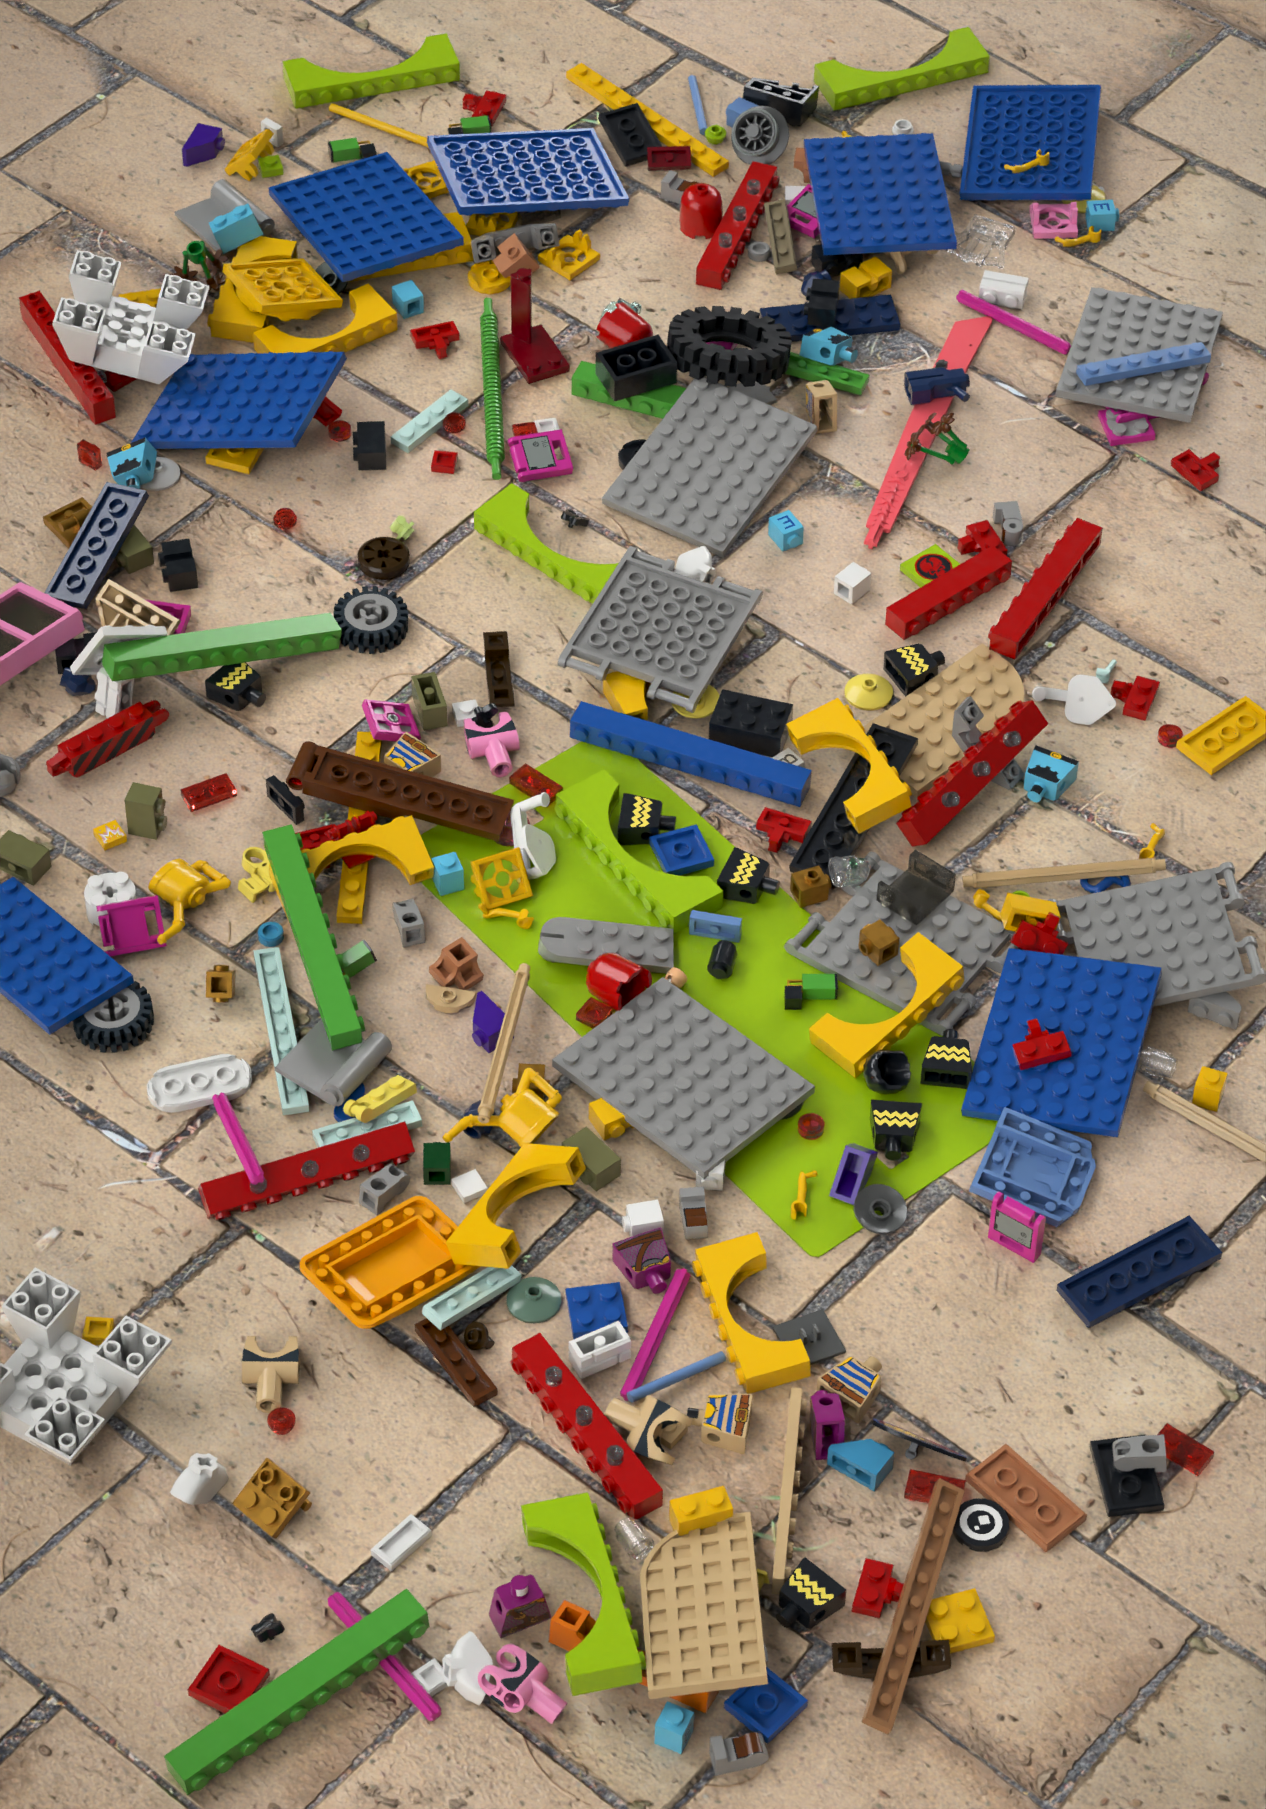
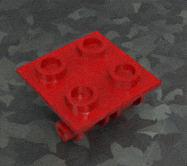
M366 811L365 814L358 816V818L352 817L351 821L347 819L342 824L333 825L324 834L329 841L335 842L343 839L350 833L367 831L371 826L377 825L374 822L377 820L376 813L374 811ZM355 854L344 856L342 860L350 869L376 858V856Z

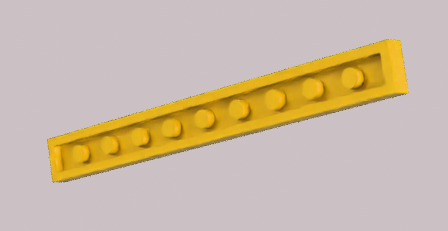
M583 63L566 71V79L613 110L638 103L658 140L666 146H690L691 162L712 177L729 168V161Z
M357 731L355 756L380 762L382 740L373 739L371 732ZM349 807L348 819L351 821V818L354 816L358 818V816L365 814L366 811ZM343 861L336 916L337 923L362 924L369 861L350 869Z

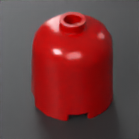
M693 184L683 192L681 197L680 230L684 235L695 239L696 236H705V239L712 238L723 218L721 193L710 184Z
M624 302L617 303L615 305L617 308L612 313L607 311L597 326V330L600 332L597 339L610 348L654 335L652 326Z
M604 953L588 966L586 985L589 993L614 1010L620 1011L624 1005L652 985V975L644 967L617 953Z

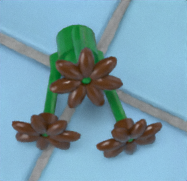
M192 241L187 245L186 251L182 252L184 257L183 269L175 266L176 273L170 274L179 276L182 279L198 281L194 278L198 271H189L188 260H190L194 264H201L206 276L201 278L200 282L209 286L208 293L211 289L218 291V285H222L226 281L221 279L223 277L222 273L217 275V270H223L224 264L222 263L228 260V256H221V249H218L214 255L211 250L205 247L204 241Z
M932 413L918 432L912 433L910 441L907 442L908 448L904 453L907 456V460H910L911 455H914L915 451H921L946 460L951 465L954 462L960 464L968 455L969 448L951 430L949 424L955 421L952 418L954 413H950L947 416L943 415L941 420L935 423L931 421L937 413ZM924 429H927L931 434L935 433L936 436L948 444L945 452L948 453L947 455L923 447L919 443L918 437ZM942 431L948 433L953 440L951 441Z

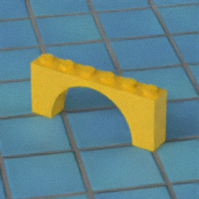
M458 212L443 214L463 236L464 245L435 253L432 256H425L413 262H406L393 268L377 271L371 275L361 276L349 282L473 261L471 238L462 215H459Z
M259 236L237 247L236 257L233 256L231 263L298 259L297 241ZM226 276L225 284L220 287L219 299L214 301L213 313L209 314L207 326L211 328V337L254 343L253 332L269 326L268 315L248 310V306L238 299L236 286Z
M365 284L349 291L350 309L355 317L340 332L322 338H300L286 334L272 324L253 332L254 350L257 353L329 351L346 353L398 330L397 312L369 284Z
M836 698L786 725L790 740L801 755L822 748H843L860 754L870 763L871 770L865 784L855 795L843 802L848 820L856 831L861 833L912 807L909 798L912 792L906 782L902 783L900 781L896 768L888 765L884 752L876 749L877 746L872 736L865 734V729L860 720L855 721L850 707L847 704L843 705L840 699Z
M412 815L397 817L384 825H373L367 831L361 833H350L343 839L335 842L326 841L320 847L311 850H301V853H306L308 856L310 868H307L308 873L314 874L315 881L320 873L332 862L344 856L355 854L373 855L390 862L405 876L409 885L425 881L434 876V865ZM269 864V876L272 880L276 893L286 914L271 866Z
M919 932L900 947L901 962L911 971L917 986L912 1000L899 1014L879 1023L853 1024L839 1020L826 1013L809 1028L811 1044L854 1078H857L862 1072L864 1073L863 1065L871 1054L878 1050H890L893 1044L907 1036L913 1026L923 1022L932 1009L942 1005L952 991H957L963 985V966Z
M524 1143L446 1241L453 1263L509 1269L522 1251L514 1230L495 1225L497 1219L508 1206L527 1194L552 1186L574 1185L586 1169L579 1148Z
M758 1232L695 1249L696 1260L692 1261L695 1276H700L702 1279L700 1286L704 1298L710 1299L709 1310L711 1317L719 1322L717 1326L721 1341H726L728 1345L726 1347L728 1360L736 1365L737 1369H734L738 1385L743 1384L746 1393L751 1394L810 1377V1359L802 1339L770 1341L756 1337L742 1329L734 1321L728 1310V1303L735 1289L751 1275L767 1269L766 1251Z

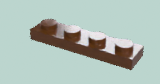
M427 1318L414 1324L417 1335L473 1407L498 1395L497 1387L449 1326L439 1330Z

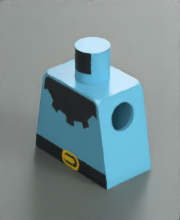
M826 324L803 334L800 356L834 366L845 360L851 363L855 362L858 351L851 348L853 341L851 336Z
M146 437L107 452L112 477L117 484L140 489V485L152 481L157 451Z
M1036 745L1024 779V789L1028 791V798L1033 802H1040L1042 797L1052 801L1057 800L1077 779L1079 761Z

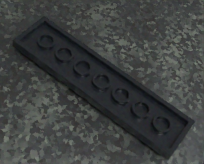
M872 723L866 735L872 736L877 746L876 749L884 752L888 765L890 767L894 766L900 776L918 745V738ZM855 752L790 863V872L795 873L819 865L823 873L829 876L831 886L833 887L837 886L869 830L867 829L861 833L856 831L847 818L843 803L862 788L870 774L871 765L860 754Z

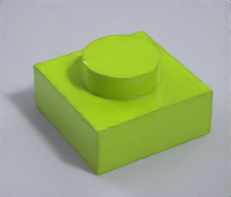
M279 155L257 158L262 178L284 175Z

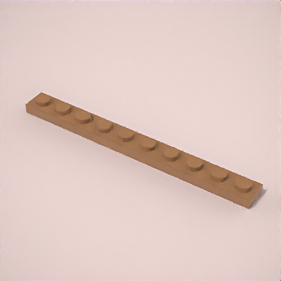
M940 1478L933 1488L861 1721L887 1735L894 1726L965 1490Z

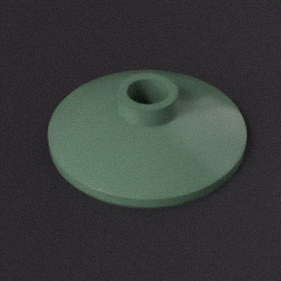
M540 1277L524 1278L509 1289L507 1307L510 1313L520 1321L542 1323L553 1318L561 1307V1293L557 1286L547 1279Z

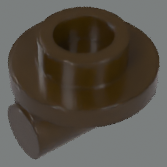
M472 1322L466 1327L464 1340L470 1349L480 1350L484 1347L490 1349L495 1342L489 1336L488 1329L483 1323Z

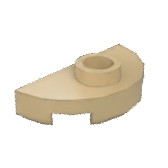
M426 984V999L434 1005V1009L440 1012L458 1013L459 1009L473 1005L477 998L476 991Z

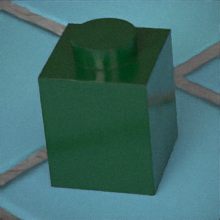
M424 1143V1185H451L450 1143Z

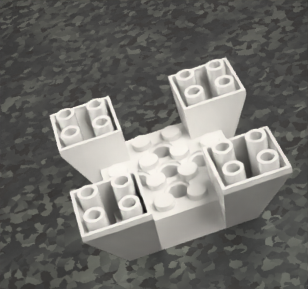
M77 250L69 273V280L75 299L61 297L53 320V327L69 360L156 384L162 383L188 362L196 333L189 332L187 329L202 314L209 286L199 281H190L176 275L165 274L156 308L145 303L132 302L123 297L113 296L121 266L120 261L110 257L94 255L88 251Z
M34 1268L2 1305L3 1312L22 1344L5 1364L0 1363V1427L71 1466L172 1344V1339L125 1316L99 1347L73 1334L81 1296L80 1291Z

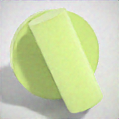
M398 516L390 526V529L398 534L396 539L400 540L403 538L406 540L415 531L412 528L415 523L411 521L408 524L404 516Z

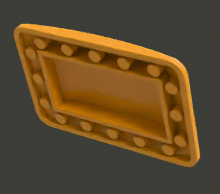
M423 1196L411 1197L301 1258L299 1264L301 1273L354 1325L362 1329L373 1328L409 1311L451 1287L481 1266L453 1263L446 1241L458 1226L431 1200Z

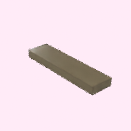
M786 199L764 203L775 273L777 275L796 271L797 264Z

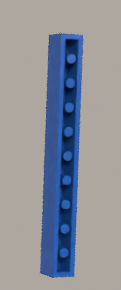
M583 701L580 702L570 720V738L801 807L811 786L812 770Z

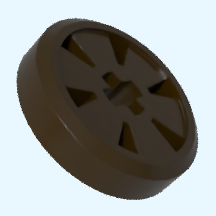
M376 537L366 541L358 550V566L365 575L374 579L387 580L402 575L410 564L408 547L396 538Z

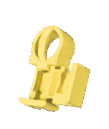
M259 847L247 848L243 852L241 864L243 869L251 874V877L247 880L245 878L239 880L238 890L254 903L256 895L267 890L268 886L269 892L276 890L269 876L270 863L265 850ZM250 857L259 858L263 862L253 863Z

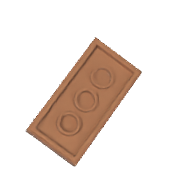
M1004 1444L966 1474L965 1481L985 1499L1000 1505L1007 1513L1009 1520L1045 1552H1048L1087 1519L1085 1512L1007 1444Z

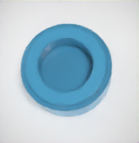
M266 922L258 929V940L264 946H277L284 939L283 927L279 923Z

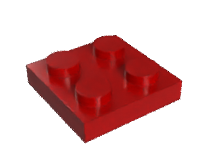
M218 1645L188 1688V1696L223 1713H227L259 1691L269 1677L270 1671L269 1668Z

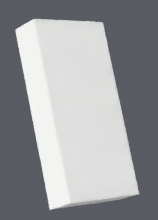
M410 1514L371 1549V1555L392 1572L432 1536V1530Z

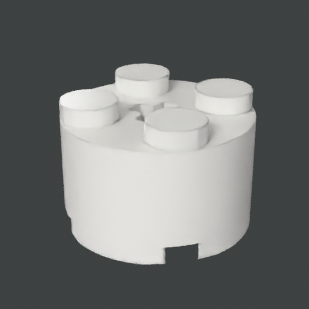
M117 872L89 877L88 884L84 890L88 921L92 925L94 923L100 926L98 916L108 914L107 910L97 911L96 906L136 899L135 885L129 879L128 874Z

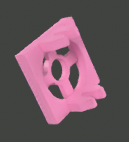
M1033 203L1030 205L1029 212L1034 239H1054L1056 236L1060 238H1077V203ZM1040 214L1049 215L1045 220H1039ZM1056 214H1065L1069 219H1060L1056 217ZM1056 221L1059 223V225L1051 226L1048 224V222Z

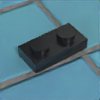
M275 775L267 778V797L296 825L303 822L305 809L303 800L299 796H295L287 784L281 782Z

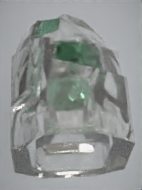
M834 856L829 858L828 864L829 874L834 886L842 888L862 884L867 880L871 870L870 864L866 859L857 858L856 856Z

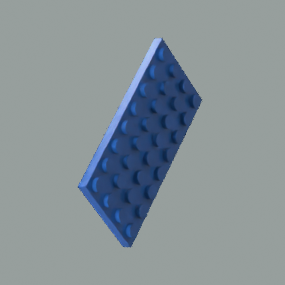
M15 877L0 884V993L49 1035L134 983L133 975Z

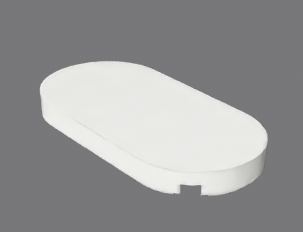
M220 1054L161 1068L153 1074L154 1077L151 1080L149 1079L147 1083V1094L150 1103L155 1108L172 1113L211 1105L214 1103L213 1095H220L221 1092L226 1094L228 1100H233L245 1094L250 1088L252 1082L251 1068L242 1058L240 1060L231 1054Z

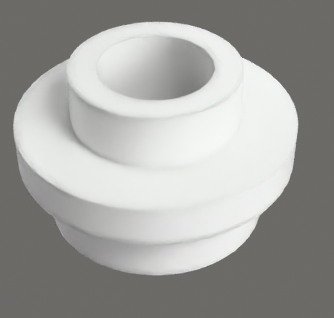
M905 119L897 120L892 127L893 135L913 134L914 130L911 122Z

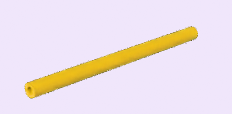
M331 103L329 106L330 112L428 147L426 137Z

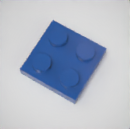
M697 824L649 837V844L664 873L679 876L714 866V858Z
M620 1282L565 1288L573 1339L617 1321L621 1323L626 1333H628V1323Z
M767 1668L768 1684L739 1688L724 1702L725 1710L752 1732L761 1733L764 1742L767 1744L808 1706L806 1698L769 1668Z

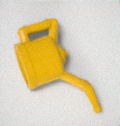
M178 858L160 868L151 879L148 888L154 895H158L173 906L174 920L172 926L159 935L157 938L158 943H166L168 939L183 929L185 926L184 909L195 908L205 901V895L208 893L229 888L231 881L227 876L221 874L211 867L207 861L198 860L189 865L185 860ZM201 873H204L205 875H207L209 878H211V879L214 880V881L209 883L208 878L205 877V876H204L203 874H201Z
M527 1068L523 1072L517 1091L511 1096L506 1094L500 1102L503 1105L500 1108V1111H502L500 1115H492L488 1123H481L477 1119L478 1116L469 1114V1116L460 1119L442 1138L445 1142L449 1143L467 1127L499 1126L520 1147L524 1143L534 1144L559 1116V1113L554 1108L561 1102L562 1096L558 1090H555L539 1075V1072H535L532 1068ZM531 1083L549 1098L546 1102L533 1090L529 1089Z

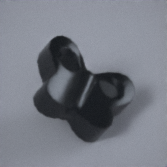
M566 509L561 515V519L569 521V528H573V525L587 527L590 521L589 518L579 517L571 509Z
M490 703L484 707H476L474 709L476 717H473L472 721L483 728L493 727L491 718L498 712L496 704Z
M274 1613L266 1615L260 1623L251 1627V1631L258 1638L259 1642H265L268 1638L273 1640L274 1636L283 1633L285 1630L282 1622L276 1619Z

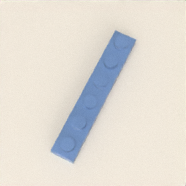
M1199 342L1077 365L1076 373L1083 384L1087 386L1209 363L1211 354L1204 344Z

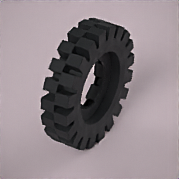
M703 306L695 307V312L690 309L682 311L681 315L677 314L672 318L669 325L667 348L677 361V369L682 373L690 371V377L699 380L707 376L706 382L716 385L720 380H724L725 386L736 387L737 381H740L744 387L755 386V382L765 385L771 383V379L777 381L782 378V374L787 372L792 344L791 335L789 332H786V328L781 323L775 324L774 319L768 316L759 318L760 313L749 310L746 314H741L742 308L731 307L730 312H726L723 306H712V311ZM707 342H731L749 347L752 350L748 348L728 350L723 346L713 343L707 344Z

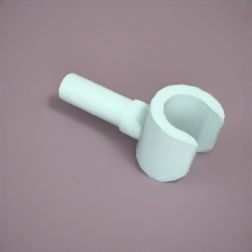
M1113 659L1105 669L1097 668L1096 677L1102 683L1108 684L1110 673L1117 664V661Z

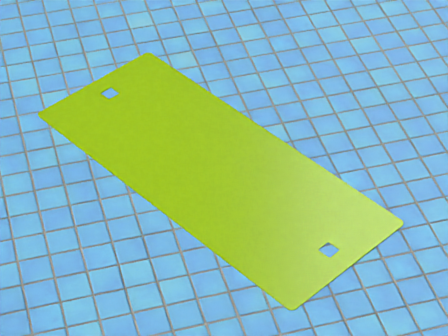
M583 741L492 793L514 800V805L533 796L540 795L543 792H546L550 798V803L547 807L539 806L534 808L544 819L533 826L548 833L552 838L555 846L556 863L546 875L532 880L529 879L533 893L532 897L496 907L518 912L522 909H527L529 911L527 917L534 918L529 929L520 928L516 923L518 918L505 916L483 918V912L478 908V905L482 903L481 898L477 897L474 893L476 885L471 882L473 871L470 861L514 848L510 816L499 842L437 825L421 834L430 858L456 852L464 869V890L440 896L432 878L421 883L514 973L518 970L520 964H528L530 966V979L527 985L581 1037L614 1014L616 1010L589 993L586 985L587 965L549 962L541 957L538 953V944L543 925L552 918L567 917L661 928L667 927H663L658 918L644 907L643 902L637 896L631 894L628 886L622 880H618L609 866L607 864L604 865L600 861L599 856L585 845L584 840L578 834L572 832L569 824L557 816L555 812L556 794L605 769L619 783V802L614 807L609 820L611 830L617 841L623 793L661 801L663 803L662 815L676 816L675 830L697 824L714 858V866L679 876L708 875L717 884V879L735 847L637 758ZM660 830V834L665 833V832H669V831ZM650 844L621 845L637 861L663 872ZM530 859L531 868H533L535 866ZM501 860L504 869L510 872L514 871L510 861ZM493 862L485 869L483 880L492 878L496 871ZM501 871L497 874V884L500 886L508 884L509 876L506 872ZM516 879L512 881L509 887L511 895L514 894L519 886ZM496 886L486 888L491 895L503 898L501 889ZM779 887L776 895L763 892L755 904L723 899V908L713 913L742 918L740 942H732L736 946L737 958L732 975L729 978L717 979L707 970L712 948L717 942L721 941L720 939L689 934V926L673 934V967L680 969L687 976V982L680 990L815 1086V1093L803 1102L801 1110L796 1115L788 1119L779 1120L726 1162L725 1175L808 1255L820 1257L864 1228L855 1217L854 1205L833 1198L829 1194L846 1145L855 1143L878 1151L874 1148L870 1125L871 1100L922 1103L920 1125L913 1150L905 1152L909 1157L891 1169L876 1157L870 1178L865 1187L873 1184L887 1185L898 1191L906 1200L989 1145L998 1121L962 1116L961 1108L967 1089L920 1084L922 1063L930 1040L934 1036L942 1037L936 1032L917 1023L909 1030L904 1039L898 1040L891 1046L890 1051H903L906 1054L912 1073L907 1087L896 1094H880L872 1091L867 1086L863 1072L857 1078H854L811 1044L809 1028L826 1013L839 1020L853 1024L879 1023L899 1013L839 980L837 999L802 1000V1010H785L784 989L787 986V980H802V974L826 973L790 955L785 950L784 944L789 939H793L808 923L811 914L803 907L800 908L797 902L782 888ZM815 929L801 946L806 949L821 931ZM651 972L652 985L662 977L665 978L666 974ZM790 983V985H802V983ZM971 1059L972 1071H973L975 1062ZM806 1122L810 1123V1127L805 1128L809 1130L807 1134L810 1131L815 1133L813 1129L816 1128L821 1129L820 1133H815V1137H808L807 1134L804 1135L801 1129L804 1128L802 1125ZM811 1122H815L819 1126L812 1128ZM815 1170L818 1175L806 1179L807 1193L805 1203L807 1204V1216L805 1217L802 1212L798 1211L796 1212V1219L793 1220L790 1216L791 1204L797 1200L799 1174L801 1171L806 1174ZM874 1211L877 1215L882 1216L880 1211Z

